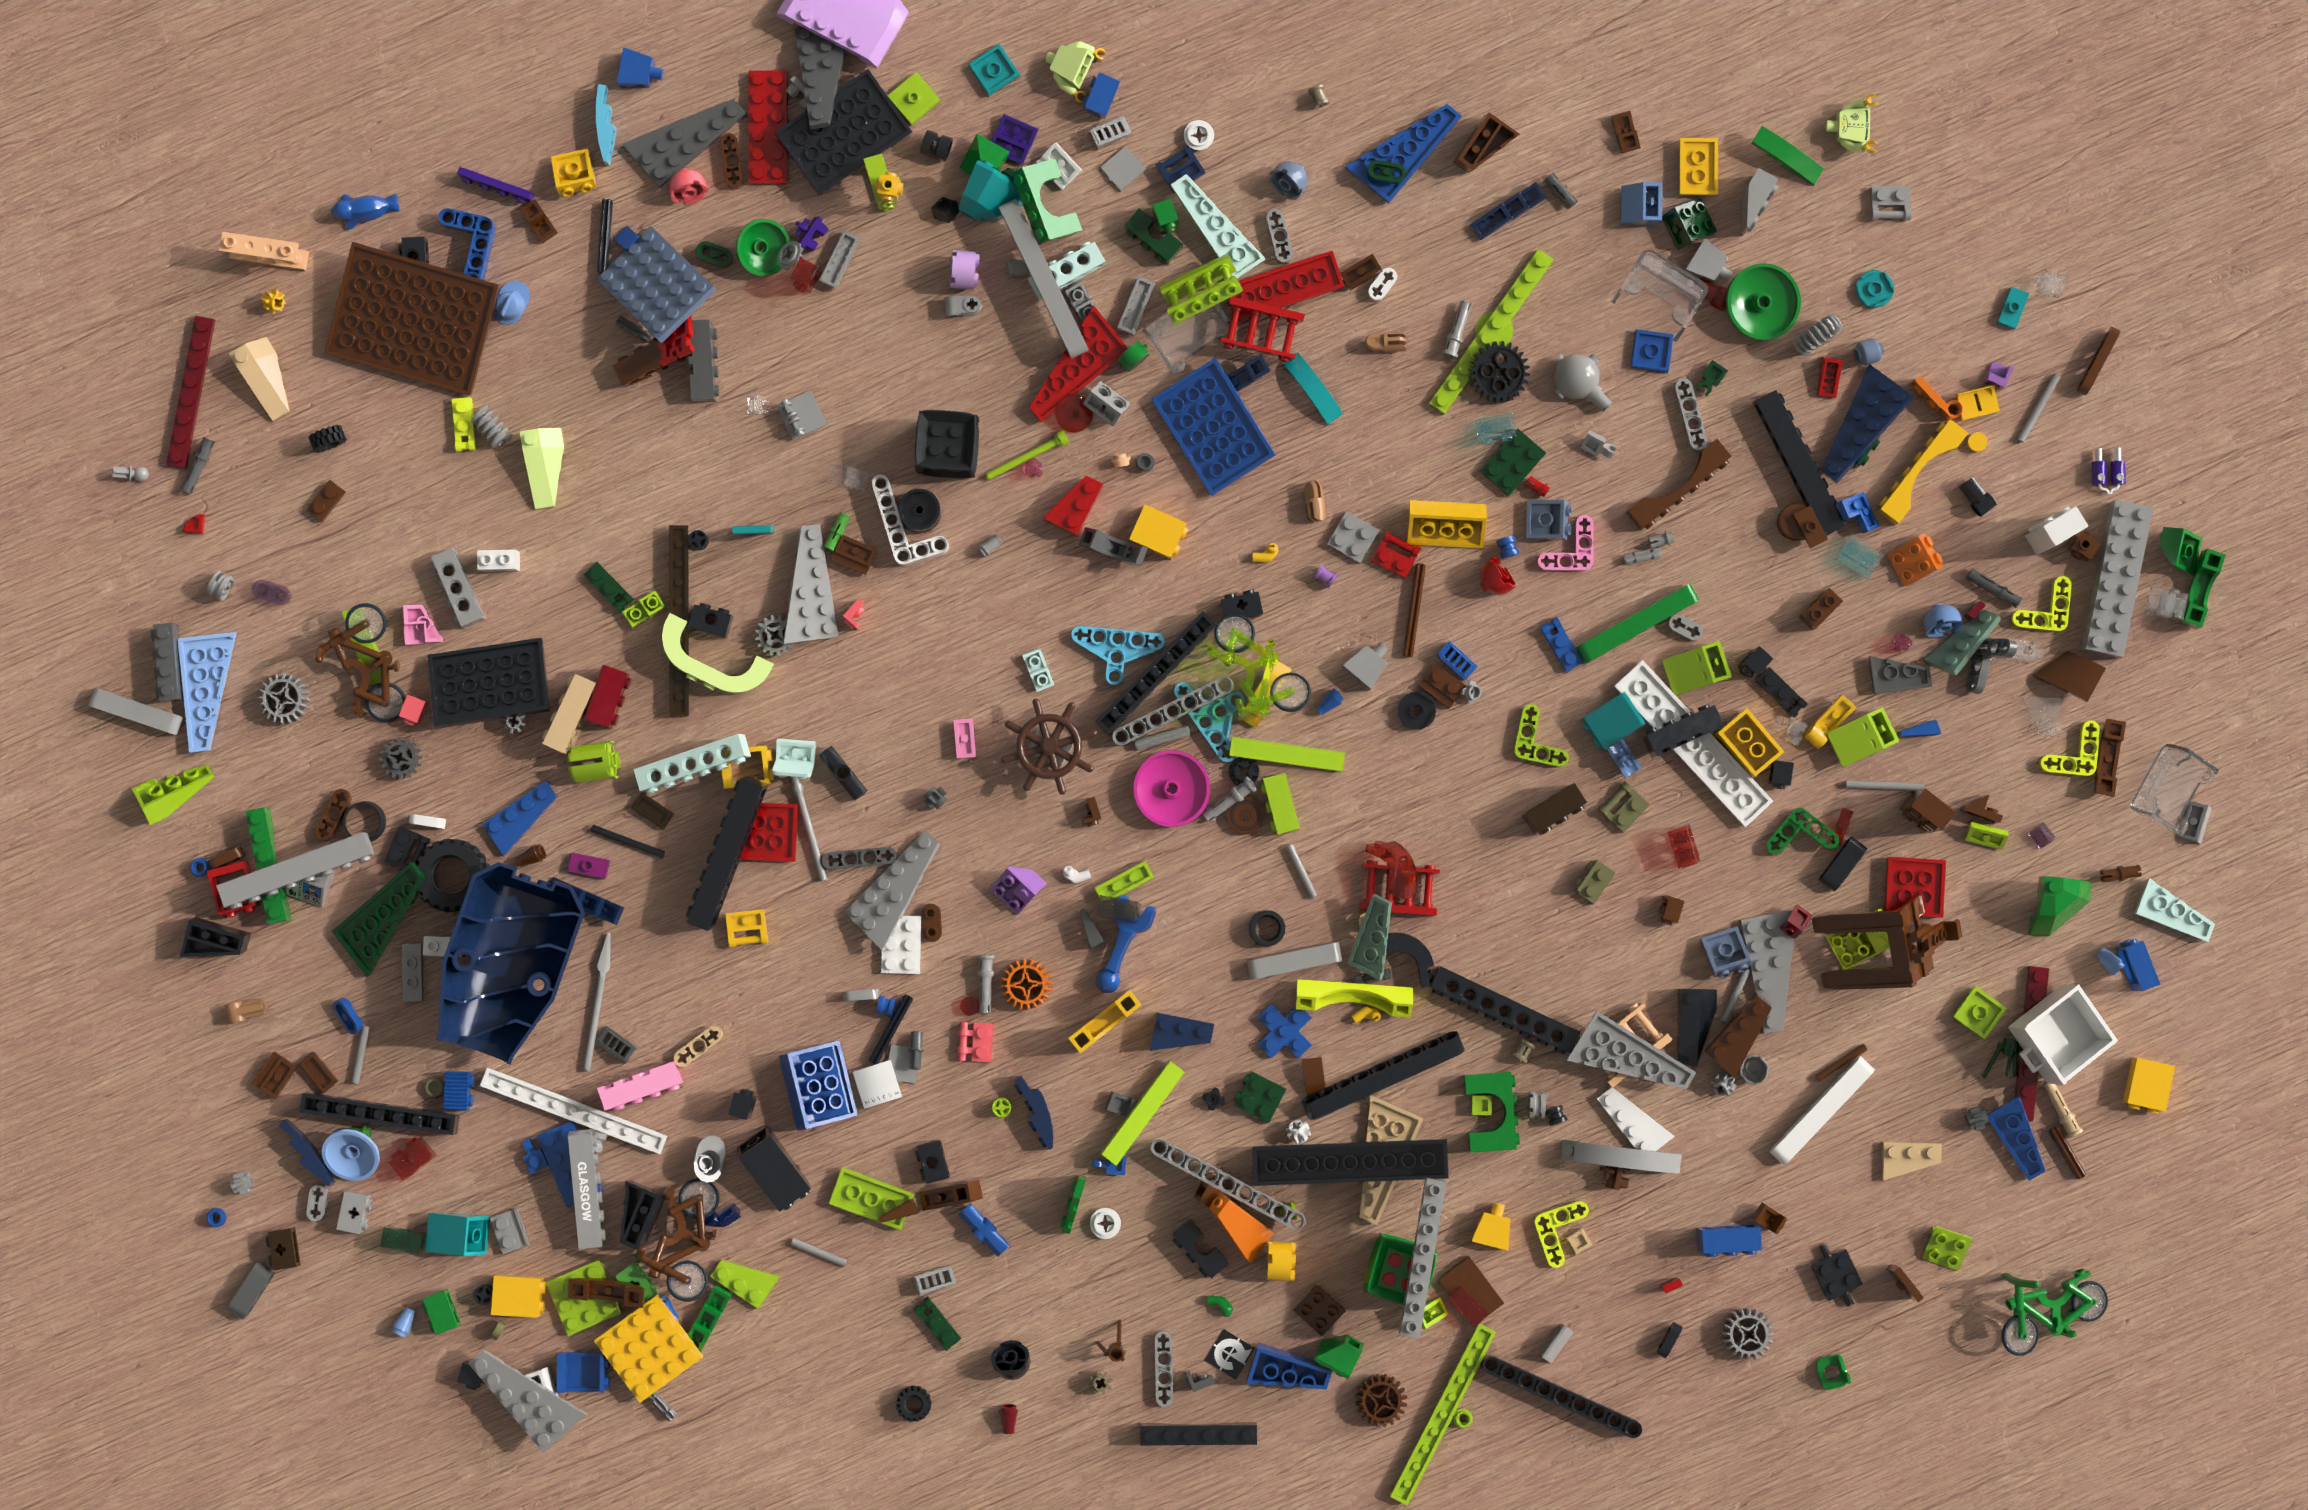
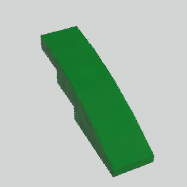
M1763 126L1760 127L1751 142L1754 146L1765 151L1767 156L1781 163V167L1813 186L1824 168L1795 146Z
M717 1285L713 1287L688 1333V1336L700 1352H702L732 1296V1293Z

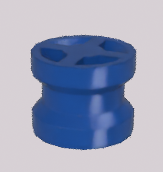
M881 995L876 1014L881 1015L883 1013L888 1017H892L896 999H887Z

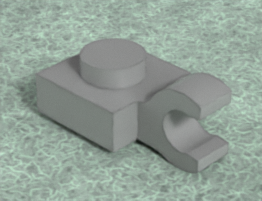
M1590 430L1580 446L1581 449L1595 456L1601 453L1610 459L1617 447L1611 443L1606 444V438Z

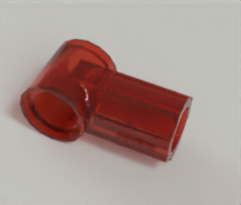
M1701 277L1693 293L1709 301L1710 305L1714 308L1725 311L1727 288L1723 286L1718 287Z

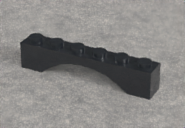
M1236 1422L1202 1425L1140 1423V1446L1257 1445V1423Z

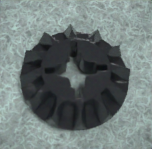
M1238 757L1230 764L1229 777L1237 786L1246 777L1245 775L1237 777L1241 772L1238 765L1243 768L1251 766L1248 770L1249 779L1253 783L1257 781L1259 767L1253 759Z

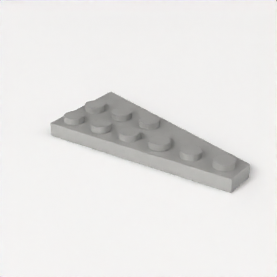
M820 524L801 526L799 528L796 561L794 562V574L791 581L782 645L839 637Z
M1792 910L1740 920L1744 944L1751 959V966L1749 968L1754 992H1757L1772 1007L1762 1026L1763 1034L1780 1031L1784 1028L1794 938L1786 935L1780 929V926L1786 921Z
M1598 1011L1595 1012L1566 1059L1567 1061L1687 1089L1696 1074L1695 1071Z

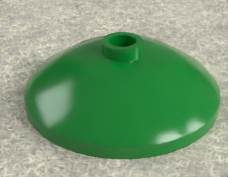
M770 219L753 220L742 228L737 237V258L743 268L751 274L757 276L776 274L782 269L777 263L778 253L786 243L790 242L786 230L776 221ZM757 244L761 245L760 250H757Z

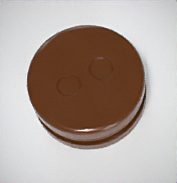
M1791 504L1779 513L1777 528L1783 537L1789 540L1804 538L1793 514L1806 508V506Z

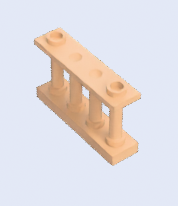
M222 232L219 249L221 252L230 253L229 259L304 271H306L309 255L308 251L298 249L299 243Z
M1637 1003L1633 1004L1628 1009L1629 1013L1620 1019L1617 1024L1634 1034L1626 1022L1635 1015L1652 1036L1653 1043L1651 1045L1660 1050L1673 1040L1668 1033L1663 1035L1658 1033L1641 1012L1645 1007L1644 1003L1639 1005ZM1605 1070L1609 1078L1605 1082L1611 1088L1628 1076Z

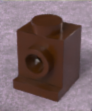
M1663 895V899L1666 902L1661 904L1659 914H1662L1660 918L1661 923L1672 926V923H1678L1684 901Z

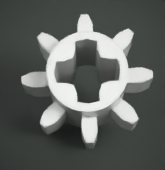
M1300 1120L1292 1121L1289 1124V1128H1286L1289 1141L1294 1140L1296 1144L1306 1142L1308 1136L1311 1135L1307 1122L1302 1123Z

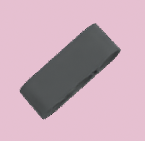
M257 1262L235 1294L227 1310L244 1320L259 1300L275 1272Z

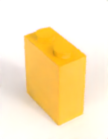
M1144 505L1129 538V542L1148 548L1147 550L1171 560L1173 556L1177 557L1181 547L1178 545L1180 539H1185L1188 532L1186 528L1187 523Z
M2132 1057L2123 1102L2128 1103V1107L2140 1110V1106L2145 1107L2147 1112L2159 1114V1111L2166 1112L2175 1066Z
M495 1275L493 1278L491 1315L540 1317L541 1313H544L545 1308L542 1294H545L546 1282H543V1277Z

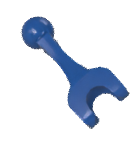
M1122 895L1119 898L1113 911L1114 920L1119 926L1115 948L1105 969L1101 970L1096 976V986L1101 992L1112 993L1118 989L1120 985L1118 974L1124 955L1136 934L1151 928L1157 912L1156 907L1148 906L1140 917L1132 918L1128 912L1130 905L1129 897Z

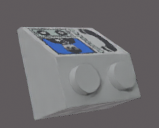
M333 870V874L324 877L322 874L315 876L316 880L308 883L301 881L297 883V887L286 890V894L323 907L336 871Z

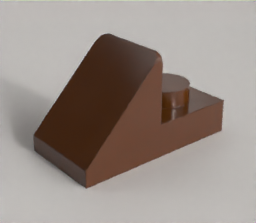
M1984 795L1960 809L1961 812L1993 823H2001L2003 815L1998 814L1996 809L1987 807V810L1985 809L1989 795Z

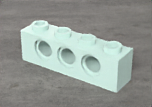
M1095 241L1091 244L1090 242L1084 243L1080 246V250L1076 252L1070 251L1066 253L1063 259L1058 262L1054 260L1048 263L1060 290L1106 265V261ZM1080 257H1086L1088 262L1085 265H1080L1077 260ZM1063 266H1069L1071 268V272L1068 274H1063L1061 272V268ZM1030 275L1028 282L1038 300L1041 301L1042 298Z

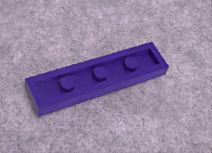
M459 166L457 174L461 181L467 184L474 182L479 184V187L484 190L490 191V188L497 190V194L508 197V195L514 196L515 200L521 203L531 202L534 198L531 191Z

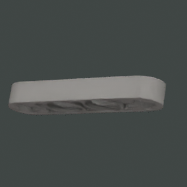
M1683 378L1676 382L1674 392L1689 446L1693 451L1698 452L1706 447L1707 437L1692 383L1688 379ZM1681 383L1688 386L1685 390L1686 396L1690 394L1691 397H1685L1681 400L1680 397L1684 396L1683 390L1678 389ZM1685 401L1693 403L1691 411H1686L1683 408ZM1690 419H1695L1698 422L1697 429L1689 428L1688 421ZM1700 430L1701 433L1697 434L1698 439L1703 441L1700 447L1693 444L1696 437L1695 435L1691 436L1690 433H1696Z
M1161 1330L1155 1335L1156 1402L1161 1407H1168L1173 1402L1172 1336L1166 1330ZM1161 1334H1165V1337L1169 1338V1341L1165 1342V1348L1170 1347V1351H1157L1158 1347L1162 1348L1161 1341H1158V1338H1161ZM1165 1353L1169 1356L1167 1364H1161L1158 1361L1160 1354ZM1161 1373L1169 1375L1170 1380L1168 1383L1162 1384L1158 1378ZM1158 1386L1163 1388L1170 1386V1390L1166 1389V1395L1170 1396L1166 1403L1159 1399L1162 1396V1389L1158 1390Z

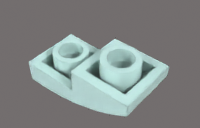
M1040 647L1022 654L1036 691L1038 692L1053 686L1054 682Z

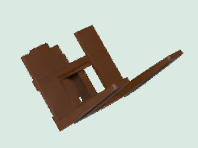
M1922 894L1915 896L1897 910L1839 913L1813 917L1812 923L1815 933L1887 932L1893 967L1847 969L1824 972L1821 974L1823 987L1839 990L1913 987L1917 984L1918 980L1928 976L1929 972L1934 969L1932 960L1934 950L1945 941L1959 940L1962 937L1960 920L1941 921L1934 926L1930 925V923L1922 924L1920 916L1925 913ZM1914 921L1915 930L1909 932L1907 925Z

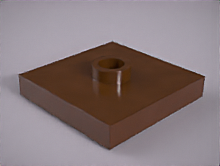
M1891 1264L1886 1268L1897 1281L1895 1283L1902 1292H1905L1910 1299L1916 1302L1924 1299V1296L1901 1267Z

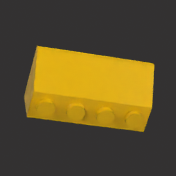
M1410 500L1407 543L1411 545L1483 549L1487 522L1486 504Z

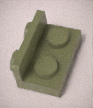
M1598 859L1588 864L1585 869L1587 871L1584 878L1580 876L1574 885L1577 887L1575 892L1592 904H1595L1615 875L1613 870L1602 864Z

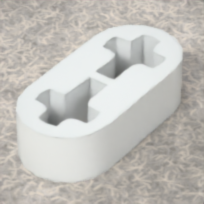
M1384 269L1372 283L1368 291L1371 300L1381 301L1395 284L1397 273L1394 269ZM1389 273H1391V274H1392V277H1391V278H1392L1393 280H1392V281H1391V280H1388V281L1386 282V284H1384V283H1383V281H1384V279H1385L1384 274H1387V275H1388ZM1381 285L1383 287L1380 291L1382 295L1373 296L1374 291L1372 289L1377 290Z
M410 814L409 823L445 829L446 819Z

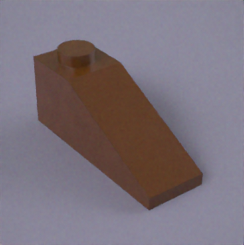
M979 1180L919 1192L923 1211L983 1199Z

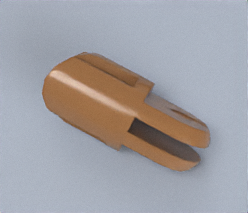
M1406 333L1369 334L1365 339V347L1370 352L1407 351L1405 345Z
M1309 481L1304 489L1307 521L1315 523L1326 519L1325 503L1321 484L1318 481Z

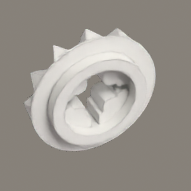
M1202 120L1189 123L1184 131L1186 145L1192 150L1201 151L1208 149L1214 140V131L1211 125ZM1198 128L1202 135H1207L1201 137L1200 143L1193 136L1197 134Z
M1101 1208L1092 1215L1090 1227L1097 1237L1109 1239L1119 1232L1121 1220L1113 1209ZM1104 1215H1106L1108 1221L1114 1222V1224L1108 1225L1107 1232H1105L1103 1225L1097 1224L1103 1221Z

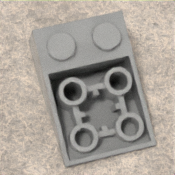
M1760 168L1753 174L1743 191L1741 235H1744L1747 231L1751 232L1759 220L1756 216H1760L1769 203L1766 199L1770 200L1778 188L1775 185L1778 179Z

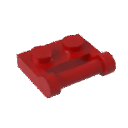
M1387 531L1371 562L1406 579L1421 547L1413 546ZM1390 542L1412 554L1408 558L1386 547V544Z

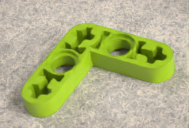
M1534 704L1526 705L1521 712L1514 746L1515 756L1519 759L1555 767L1565 766L1569 762V755L1566 751L1534 744L1540 711ZM1533 708V712H1536V715H1533L1530 721H1534V725L1523 723V719L1528 720V714L1525 711ZM1524 726L1532 729L1531 736L1525 737L1522 735L1521 730ZM1525 745L1526 750H1532V747H1535L1533 758L1529 757L1530 753H1524L1523 756L1520 755L1521 753L1518 751V748ZM1538 749L1546 751L1547 756L1544 760L1537 758L1536 752ZM1550 750L1554 751L1552 754L1554 756L1562 753L1565 761L1559 764L1557 759L1552 758L1551 762H1548Z

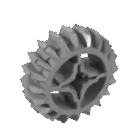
M1829 314L1794 340L1793 345L1796 347L1795 349L1802 356H1807L1842 330L1841 321L1834 314Z
M283 673L282 678L280 674H275V680L269 677L270 684L263 682V686L266 687L265 690L259 689L263 696L257 697L258 700H263L258 706L265 707L261 713H268L266 717L268 720L273 718V723H278L280 720L282 725H285L286 720L289 724H292L293 718L299 721L300 717L298 714L303 716L306 714L302 709H309L305 701L309 702L311 699L305 697V695H308L310 691L303 690L307 685L305 683L300 684L302 679L299 677L295 679L293 674L288 677L287 673ZM286 683L280 692H272L278 685ZM292 686L297 691L298 700L292 697ZM277 695H278V696H281V697H282V696H285L287 699L291 700L292 702H289V701H286V702H285V701L281 700V698H278V697H276V696H277ZM270 697L276 701V712L271 706ZM289 705L295 706L291 712L282 714Z
M1746 1307L1745 1313L1742 1308H1739V1315L1732 1311L1731 1314L1734 1318L1731 1319L1727 1316L1726 1320L1730 1322L1729 1325L1725 1323L1722 1325L1727 1328V1331H1721L1722 1335H1727V1337L1722 1339V1342H1729L1725 1348L1727 1350L1733 1348L1731 1354L1735 1355L1738 1352L1737 1358L1739 1359L1744 1355L1745 1360H1749L1750 1354L1753 1359H1757V1352L1760 1356H1764L1762 1349L1764 1348L1769 1351V1347L1766 1344H1773V1341L1768 1339V1337L1774 1336V1333L1768 1332V1330L1773 1329V1325H1766L1770 1319H1763L1765 1316L1763 1312L1757 1316L1758 1309L1755 1308L1752 1313L1749 1307ZM1745 1318L1755 1319L1747 1326H1742L1738 1323ZM1759 1323L1762 1327L1761 1340L1756 1335ZM1734 1327L1739 1331V1338L1736 1344L1733 1339ZM1741 1328L1747 1331L1751 1330V1336H1753L1755 1339H1752L1748 1336L1744 1338L1745 1334L1744 1331L1741 1330ZM1750 1341L1757 1344V1346L1751 1349H1741L1743 1345Z

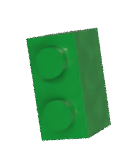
M1171 198L1153 204V215L1160 234L1175 232V228H1178V217Z
M448 1289L423 1298L422 1308L425 1314L428 1313L429 1327L432 1332H435V1335L461 1325Z

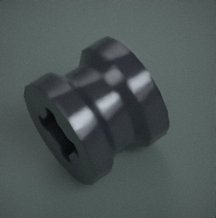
M695 530L689 534L688 542L691 547L700 551L708 546L709 538L703 531Z
M1562 1105L1545 1111V1116L1549 1118V1126L1567 1120V1116L1563 1114Z
M489 1284L477 1287L474 1291L475 1301L481 1305L492 1302L493 1287Z

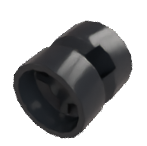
M927 130L922 140L920 153L929 157L934 155L935 159L946 162L952 147L953 138L945 135L939 137L938 133ZM934 141H937V145H936V148H935V150H934V149H932V148H933V145H934Z

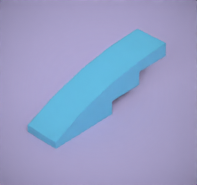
M598 84L596 97L598 143L604 163L610 166L617 129L613 124H610L613 109L610 105L606 104L608 88L606 85Z

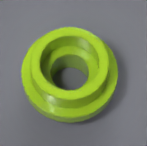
M1462 1408L1455 1412L1453 1420L1459 1428H1467L1472 1424L1473 1416L1469 1410ZM1461 1415H1466L1464 1422L1459 1420Z

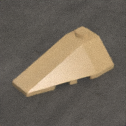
M267 337L245 343L229 353L238 370L273 422L290 412L281 378L282 374L279 369L278 356Z

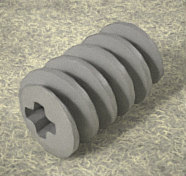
M485 405L476 412L472 418V424H477V430H482V436H487L486 440L491 442L493 448H497L509 441L513 434L506 435L509 429L505 428L502 430L501 427L504 423L497 424L496 422L499 417L492 418L491 416L494 414V411L487 412L489 405Z

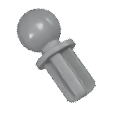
M129 466V468L113 467L112 477L128 479V481H131L133 477L139 482H144L148 479L149 472L144 467H137L135 470H132V466Z

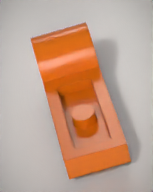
M1921 376L1911 383L1913 391L1925 398L1927 406L1932 410L1938 411L1946 420H1954L1962 414L1963 406L1960 402L1953 400L1946 403ZM1949 406H1953L1956 409L1955 415L1949 413Z

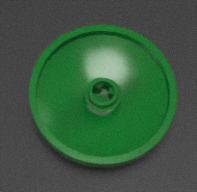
M1761 263L1741 270L1732 279L1726 292L1725 307L1730 322L1742 335L1754 340H1771L1782 336L1795 324L1801 309V295L1797 283L1787 271L1773 264Z

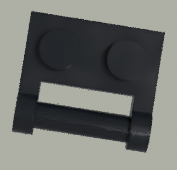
M399 826L384 862L404 869L407 866L405 864L417 839L420 842L411 863L414 862L417 865L418 856L423 854V850L430 843L431 839Z

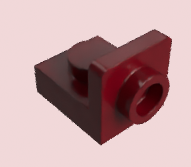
M1797 904L1786 921L1780 926V929L1786 935L1796 939L1804 931L1813 915Z

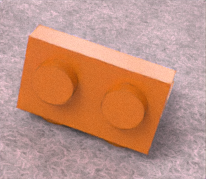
M1925 533L1887 554L1889 561L1904 586H1908L1943 567L1942 557L1939 553L1935 552L1933 541Z

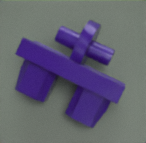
M814 217L808 227L806 226L810 221L807 218L802 223L796 221L794 224L798 227L795 232L797 236L800 237L802 232H804L798 241L802 248L814 251L819 244L811 238L814 232L823 237L828 231L827 226L822 223L823 219L820 217Z

